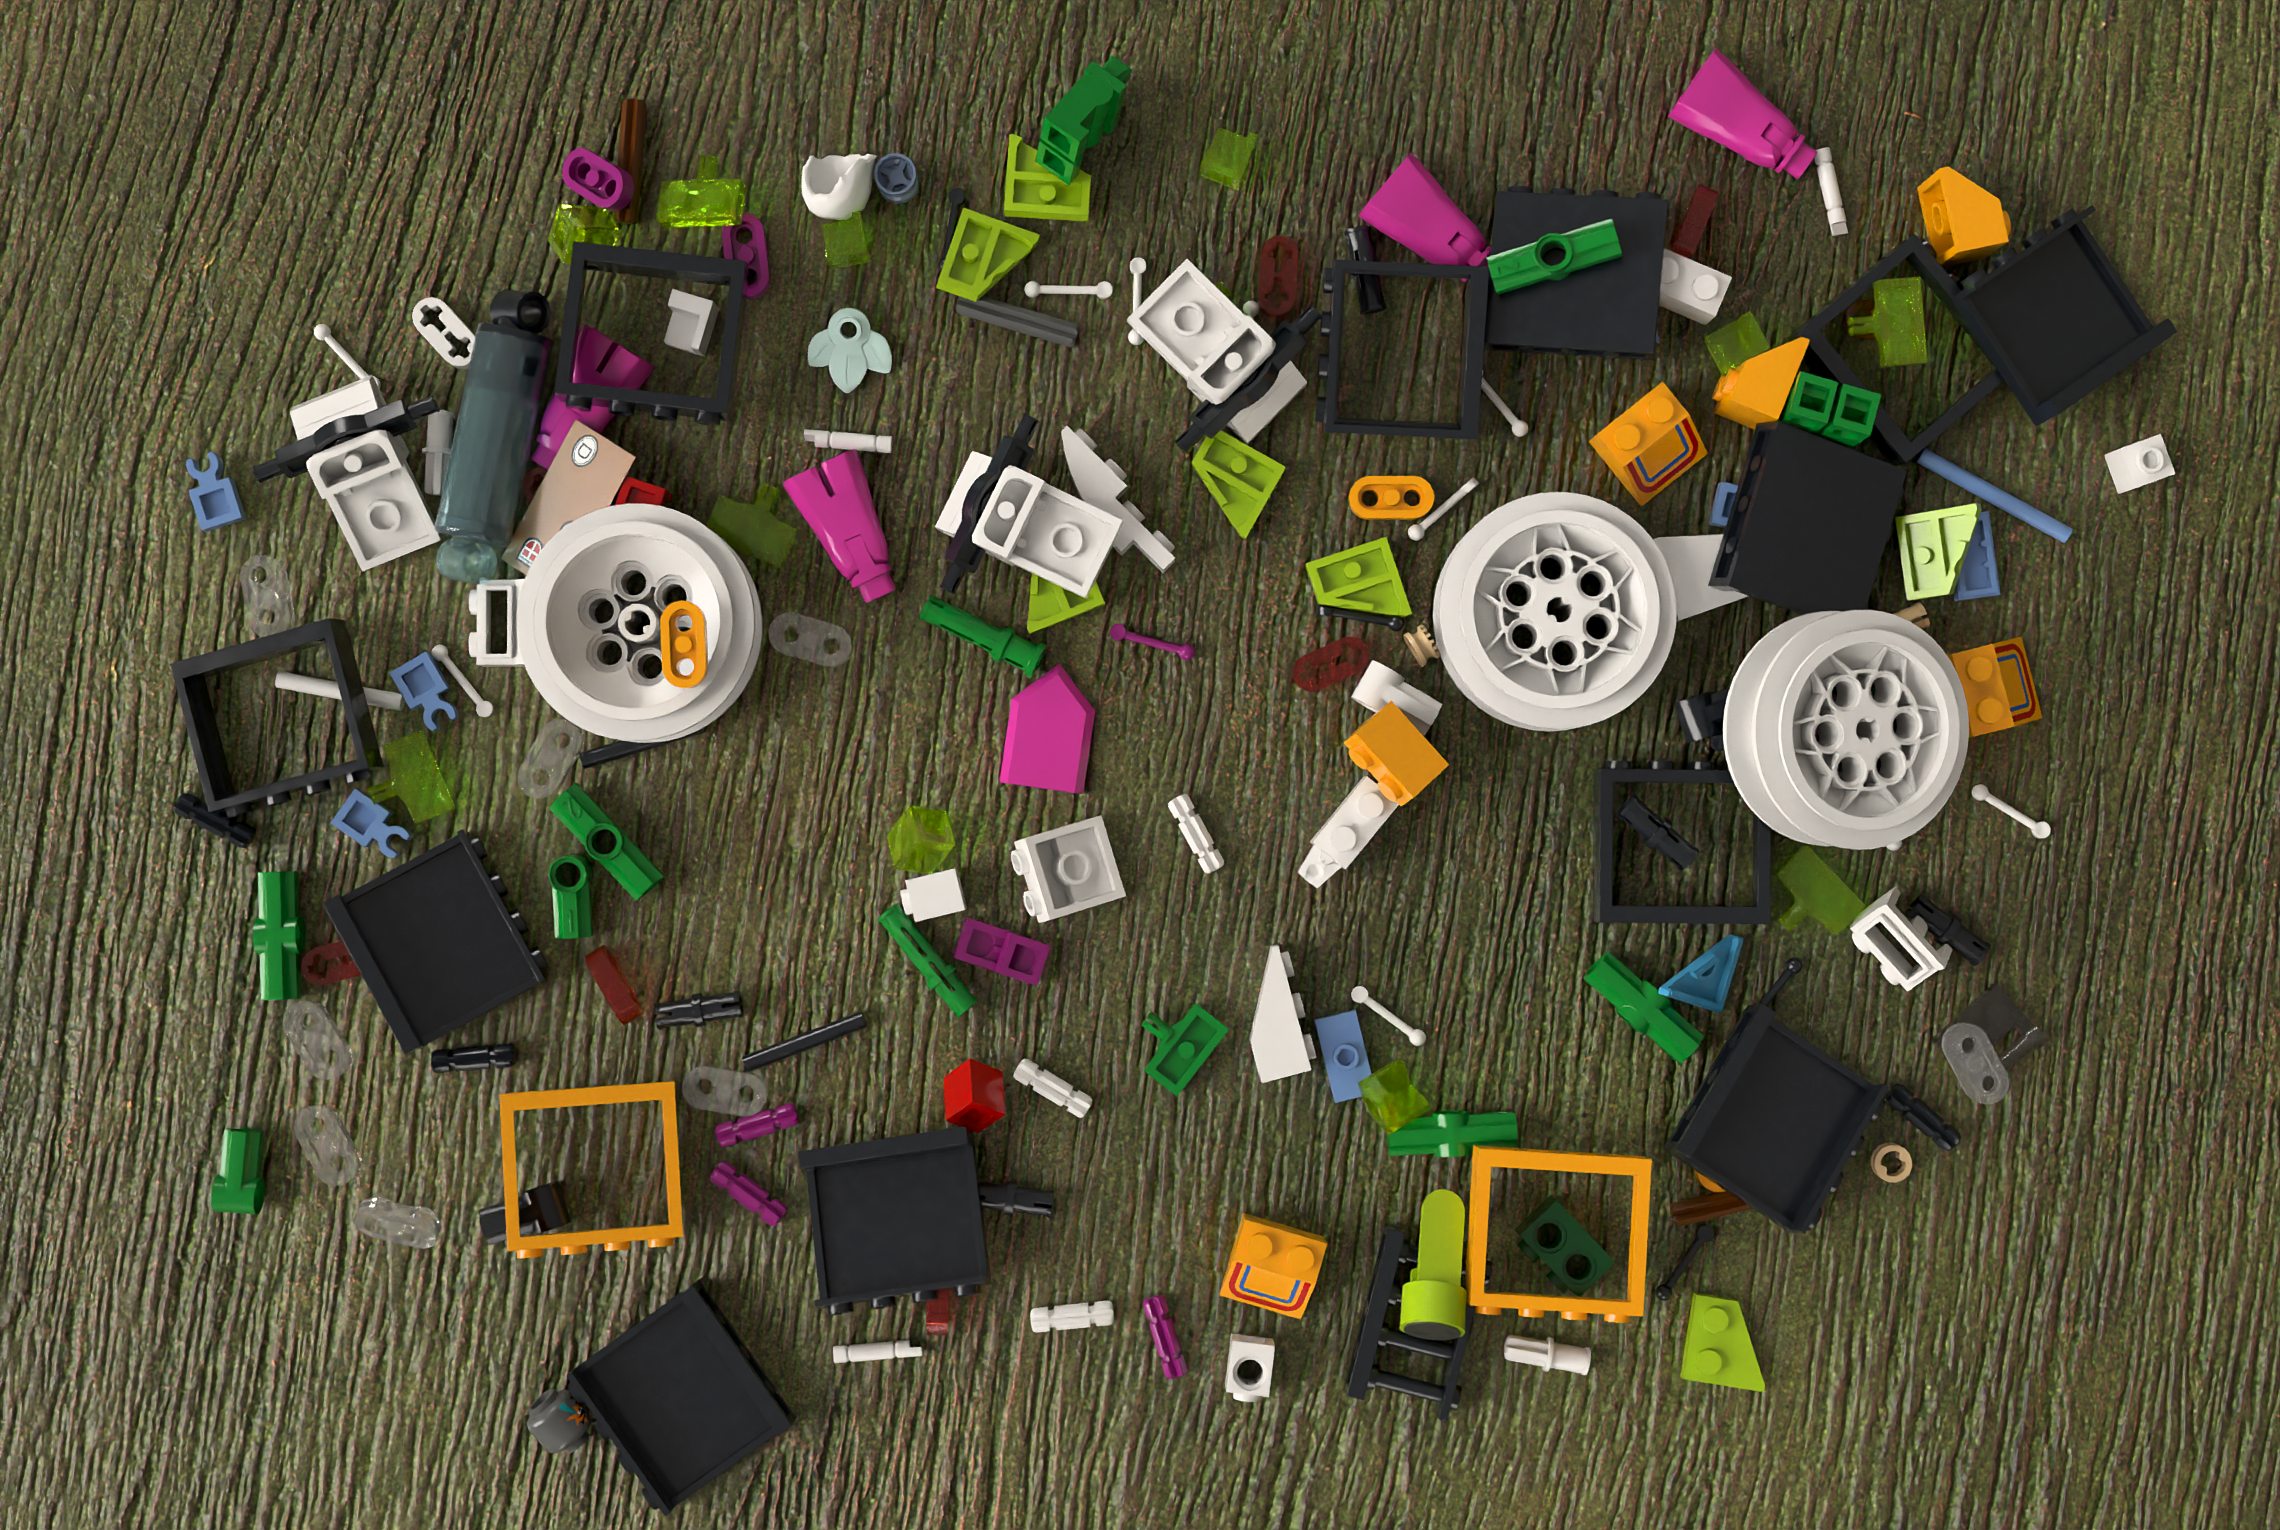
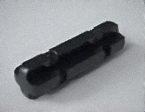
M182 793L174 804V813L185 819H193L194 824L221 838L228 837V842L239 848H247L255 837L256 830L254 827L244 822L237 823V818H228L227 813L224 811L209 812L207 803L203 802L201 804V799L190 793Z
M511 1043L497 1044L494 1048L491 1045L457 1048L453 1052L451 1049H440L431 1053V1066L435 1073L450 1072L454 1068L457 1072L493 1068V1065H496L497 1068L511 1067L516 1064V1049L514 1044Z
M1897 1083L1887 1092L1885 1101L1895 1110L1902 1111L1901 1115L1923 1134L1933 1137L1932 1141L1942 1150L1950 1151L1961 1139V1135L1950 1124H1943L1944 1119L1919 1098H1913L1914 1094L1904 1085Z

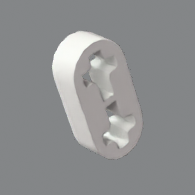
M430 297L419 301L412 313L413 323L417 330L455 368L464 370L476 366L481 343L478 337L440 299ZM432 309L437 313L442 309L438 317L447 328L441 332L432 324L425 326L429 320L425 315L428 310ZM453 335L463 343H467L470 340L471 343L467 346L470 352L468 357L463 358L460 355L453 357L457 351L455 346L449 341Z

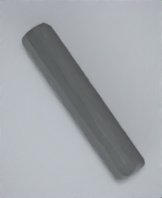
M959 296L956 304V311L961 315L1067 347L1074 346L1079 332L1078 325L985 296H982L977 302Z

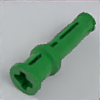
M932 594L929 596L920 614L921 620L936 625L969 643L983 648L991 653L990 657L993 658V661L997 663L1005 661L1025 671V676L1030 679L1035 675L1047 650V645L1042 642L1036 645L1016 635V630L1011 627L1000 629L944 602Z

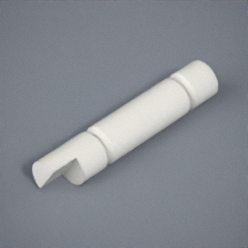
M1825 147L1816 150L1817 154L1814 160L1818 166L1817 173L1825 207L1828 210L1827 216L1832 237H1837L1848 233L1847 220L1844 208H1842L1843 203L1834 165L1831 163L1830 148Z
M804 430L805 441L815 442V447H831L846 450L857 449L858 451L870 452L877 450L882 453H891L892 436L879 435L877 437L870 434Z
M910 1340L896 1341V1343L889 1341L853 1344L849 1347L847 1345L833 1346L834 1363H846L849 1360L857 1362L893 1359L895 1357L923 1356V1348L911 1347Z

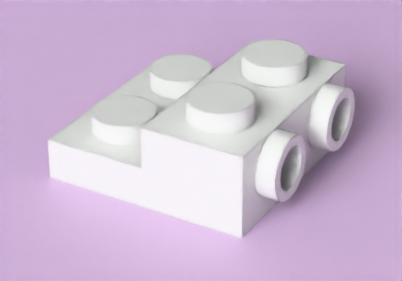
M1101 815L1014 842L1016 850L1011 852L1012 865L1018 875L1024 874L1029 890L1024 892V904L1031 916H1037L1039 923L1126 896Z

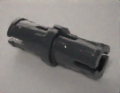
M1357 226L1344 231L1350 260L1379 262L1376 260L1371 226ZM1349 273V277L1355 281L1360 314H1373L1387 309L1380 275Z
M1635 794L1629 797L1616 813L1619 818L1624 820L1644 838L1643 843L1649 848L1655 847L1675 864L1679 870L1686 869L1697 857L1699 850L1671 827L1673 823L1666 817L1660 818L1638 799Z
M1923 894L1918 895L1909 905L1912 910L1910 908L1907 909L1905 916L1911 919L1920 916L1927 924V931L1934 935L1933 940L1940 946L1948 944L1955 952L1969 961L1972 966L1978 965L1986 957L1987 954L1983 951L1988 952L1991 945L1963 926L1960 917L1955 914L1950 916Z
M737 990L731 993L703 997L702 993L692 994L691 999L664 1003L657 1002L654 1004V1014L673 1013V1015L655 1018L658 1030L695 1023L696 1027L706 1026L707 1021L736 1017L743 1018V1006L725 1008L727 1004L742 1002L741 993Z
M1008 1181V1185L980 1182L983 1208L1004 1210V1215L1010 1216L1013 1215V1212L1051 1218L1054 1190L1046 1191L1017 1187V1182Z

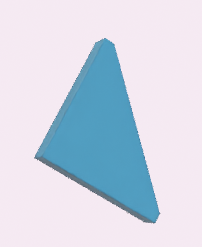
M1729 934L1659 987L1658 994L1722 1013L1744 938Z

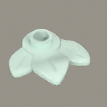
M843 308L834 313L827 329L817 333L812 338L808 346V363L813 367L829 365V372L833 382L843 392L850 393L860 384L867 369L879 373H889L892 366V354L886 338L871 330L869 320L863 312L855 308ZM845 322L855 324L857 328L856 335L853 337L843 335L841 331L842 324Z

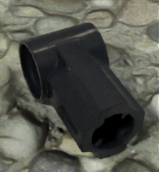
M1730 687L1713 694L1706 692L1673 703L1686 743L1723 732L1724 709Z
M559 1181L522 1192V1196L518 1197L520 1235L534 1231V1234H538L571 1222ZM505 1201L480 1209L479 1223L483 1236L487 1239L489 1245L507 1240Z

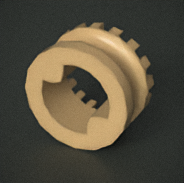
M1419 625L1415 634L1408 632L1403 635L1408 648L1421 667L1427 665L1428 658L1434 657L1437 659L1441 656L1437 645L1433 644L1435 641L1433 639L1429 640L1431 635L1424 625Z
M1885 1142L1878 1145L1870 1157V1165L1873 1172L1887 1182L1897 1183L1904 1180L1912 1169L1910 1153L1893 1142ZM1896 1151V1158L1901 1160L1902 1165L1895 1173L1889 1174L1887 1173V1167L1881 1164V1159L1886 1153Z

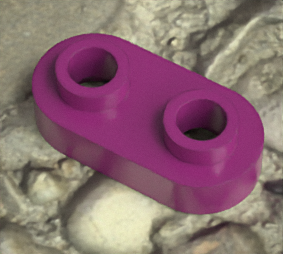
M584 148L575 149L566 157L562 175L565 184L570 189L595 205L610 211H620L629 204L634 192V183L627 171L600 154Z
M749 213L734 214L726 220L722 228L724 258L746 261L749 271L757 274V281L753 285H748L746 298L756 299L767 292L771 283L766 232L759 219ZM742 231L752 232L750 242L746 244L738 242V236Z

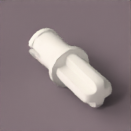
M440 410V412L428 415L426 447L422 448V453L426 454L424 491L429 495L444 496L450 492L452 456H456V450L452 449L453 418H455V413L451 411Z
M1509 1335L1504 1344V1358L1509 1361L1542 1366V1370L1546 1372L1550 1368L1587 1375L1591 1360V1350L1589 1347L1583 1348L1555 1343L1552 1337H1548L1546 1341Z

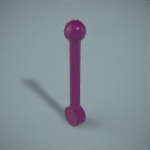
M1115 624L1110 629V636L1115 641L1123 639L1135 641L1177 653L1183 660H1191L1195 656V648L1190 644L1179 646L1130 632L1121 624Z

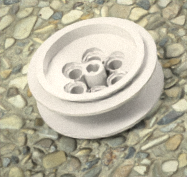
M1547 492L1525 496L1513 500L1485 516L1465 534L1447 558L1436 585L1433 601V629L1436 645L1440 651L1441 660L1456 686L1471 702L1490 716L1504 723L1534 731H1564L1591 725L1605 720L1631 705L1648 689L1661 671L1673 643L1677 618L1676 593L1673 579L1665 558L1652 537L1640 524L1617 507L1587 495L1568 492ZM1544 558H1552L1559 563L1561 574L1558 579H1547L1541 573L1540 564ZM1584 574L1594 575L1599 580L1600 591L1597 596H1589L1582 591L1580 581ZM1509 584H1519L1526 590L1527 600L1523 606H1515L1508 601L1506 590ZM1549 602H1553L1555 609H1562L1563 617L1561 622H1557L1554 615L1547 614ZM1592 616L1599 617L1606 625V633L1602 639H1594L1587 632L1586 623ZM1516 626H1523L1531 631L1533 641L1528 649L1518 648L1514 644L1512 632ZM1557 642L1565 643L1571 648L1572 659L1567 666L1560 665L1553 659L1552 649Z
M613 505L595 510L569 523L549 540L536 556L528 570L519 596L517 608L518 645L528 675L543 698L567 720L582 729L612 739L637 743L670 741L692 734L711 724L724 714L741 695L751 679L761 650L763 635L761 604L756 586L744 562L721 537L704 524L684 513L659 505ZM642 573L646 579L644 591L638 595H630L627 590L628 579L634 574ZM675 587L684 588L687 596L686 601L700 607L707 621L708 673L700 685L691 689H682L672 685L665 678L663 671L653 679H648L643 673L644 662L649 657L658 656L662 662L660 620L663 611L668 606L667 595ZM610 601L614 608V614L611 620L601 624L596 620L595 609L601 602ZM648 615L650 625L643 627L644 634L637 635L636 625L642 623V616ZM683 616L678 620L679 630L692 627V619L689 616ZM617 642L622 649L621 659L614 665H607L603 659V651L610 643ZM685 659L680 663L679 670L681 674L689 675L693 672L694 664L692 660Z
M1875 610L1808 613L1792 618L1768 632L1750 650L1739 666L1728 692L1723 719V742L1729 771L1740 795L1760 820L1783 836L1798 842L1857 850L1875 849L1900 842L1916 833L1931 821L1945 805L1960 778L1969 738V717L1964 690L1953 664L1943 649L1931 636L1910 621L1897 615ZM1872 683H1874L1876 690L1874 697L1871 695ZM1834 686L1837 690V698L1835 702L1832 699V690ZM1896 718L1897 730L1894 733L1893 721ZM1816 728H1818V735H1819V741H1818V742L1816 741V738H1815V730H1816ZM1878 758H1880L1881 767L1879 772L1876 769V762ZM1841 761L1843 770L1839 777L1837 768Z

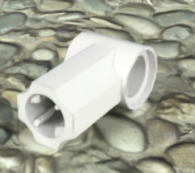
M1372 660L1351 698L1375 713L1392 701L1424 736L1433 724L1443 704L1405 683V678L1392 669Z

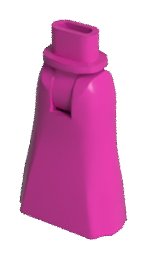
M1717 48L1702 65L1689 84V87L1684 91L1667 116L1692 131L1729 148L1756 165L1773 168L1777 173H1780L1783 169L1796 179L1800 178L1817 154L1816 150L1803 142L1804 135L1799 134L1796 136L1798 130L1788 117L1762 95L1746 76Z
M1412 152L1404 159L1359 214L1360 218L1385 235L1403 244L1431 264L1489 267L1486 257L1490 256L1491 246L1489 245L1484 248L1487 243L1480 230L1445 193L1432 174Z
M584 324L578 338L573 383L638 390L656 367L591 326ZM554 393L541 421V434L536 438L540 444L531 459L549 470L575 419L601 434L615 416L608 412V407L592 406L589 412L580 411L577 408L565 407L566 403L561 402Z
M853 449L821 463V468L813 467L789 478L782 485L824 546L835 567L845 578L852 581V588H859L865 603H869L896 590V587L888 573L893 569L891 565H888V546L873 504L868 481L858 451Z

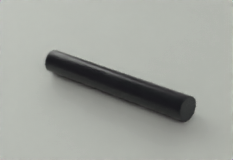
M706 727L687 736L670 741L637 743L621 740L581 752L579 756L583 768L587 769L705 733Z
M860 1011L742 1057L745 1068L748 1072L863 1029L867 1027L866 1019L863 1012Z

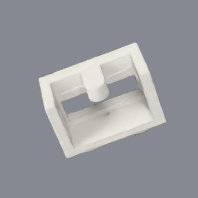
M525 579L477 580V589L470 590L469 610L471 615H477V632H470L469 654L471 657H477L476 665L483 667H525L517 637V608ZM491 591H507V654H491Z
M1894 887L1858 913L1850 929L1853 931L1852 939L1855 945L1863 953L1868 954L1872 952L1882 963L1880 968L1885 978L1893 985L1900 983L1908 992L1936 971L1945 969L1953 949L1948 944H1945L1936 951L1924 938L1928 929L1927 924L1920 916H1916L1908 921L1897 909L1895 904L1901 892ZM1881 922L1918 962L1916 966L1912 967L1875 927L1877 923Z

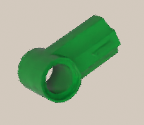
M571 853L559 857L549 868L548 878L552 885L555 938L573 939L593 936L591 900L593 868L588 858L582 854ZM566 862L574 863L580 869L581 877L575 885L568 884L562 878L561 868Z
M249 1128L224 1129L220 1173L216 1175L211 1191V1208L213 1211L258 1215L260 1213L265 1198V1180L263 1177H260L265 1131Z

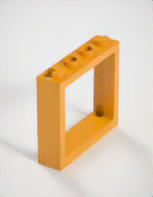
M675 1081L499 1094L507 1252L516 1251L517 1258H534L543 1256V1249L560 1247L561 1255L586 1253L587 1245L604 1244V1251L631 1249L630 1241L648 1240V1247H664L674 1245L675 1237H683ZM662 1100L668 1224L520 1236L514 1111Z
M1473 1145L1465 1277L1467 1303L1470 1306H1476V1313L1487 1315H1500L1501 1308L1518 1309V1315L1535 1318L1544 1317L1545 1310L1561 1311V1318L1570 1320H1587V1313L1604 1314L1605 1321L1616 1323H1630V1316H1643L1652 1159L1635 1155ZM1491 1167L1633 1176L1627 1300L1484 1291Z

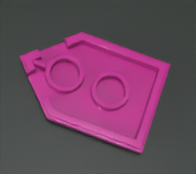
M1060 663L1012 698L1000 783L1077 794L1084 793L1095 710Z

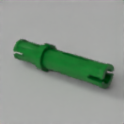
M899 903L893 905L877 919L928 980L925 985L930 991L933 989L937 991L953 1010L957 1018L978 1002L954 973L957 970L952 963L948 965L925 935L921 933L913 921L905 914ZM901 929H905L926 957L919 953ZM930 963H932L936 967V969L940 972L943 978L953 988L954 992H951L950 989L945 985L942 979L929 965Z

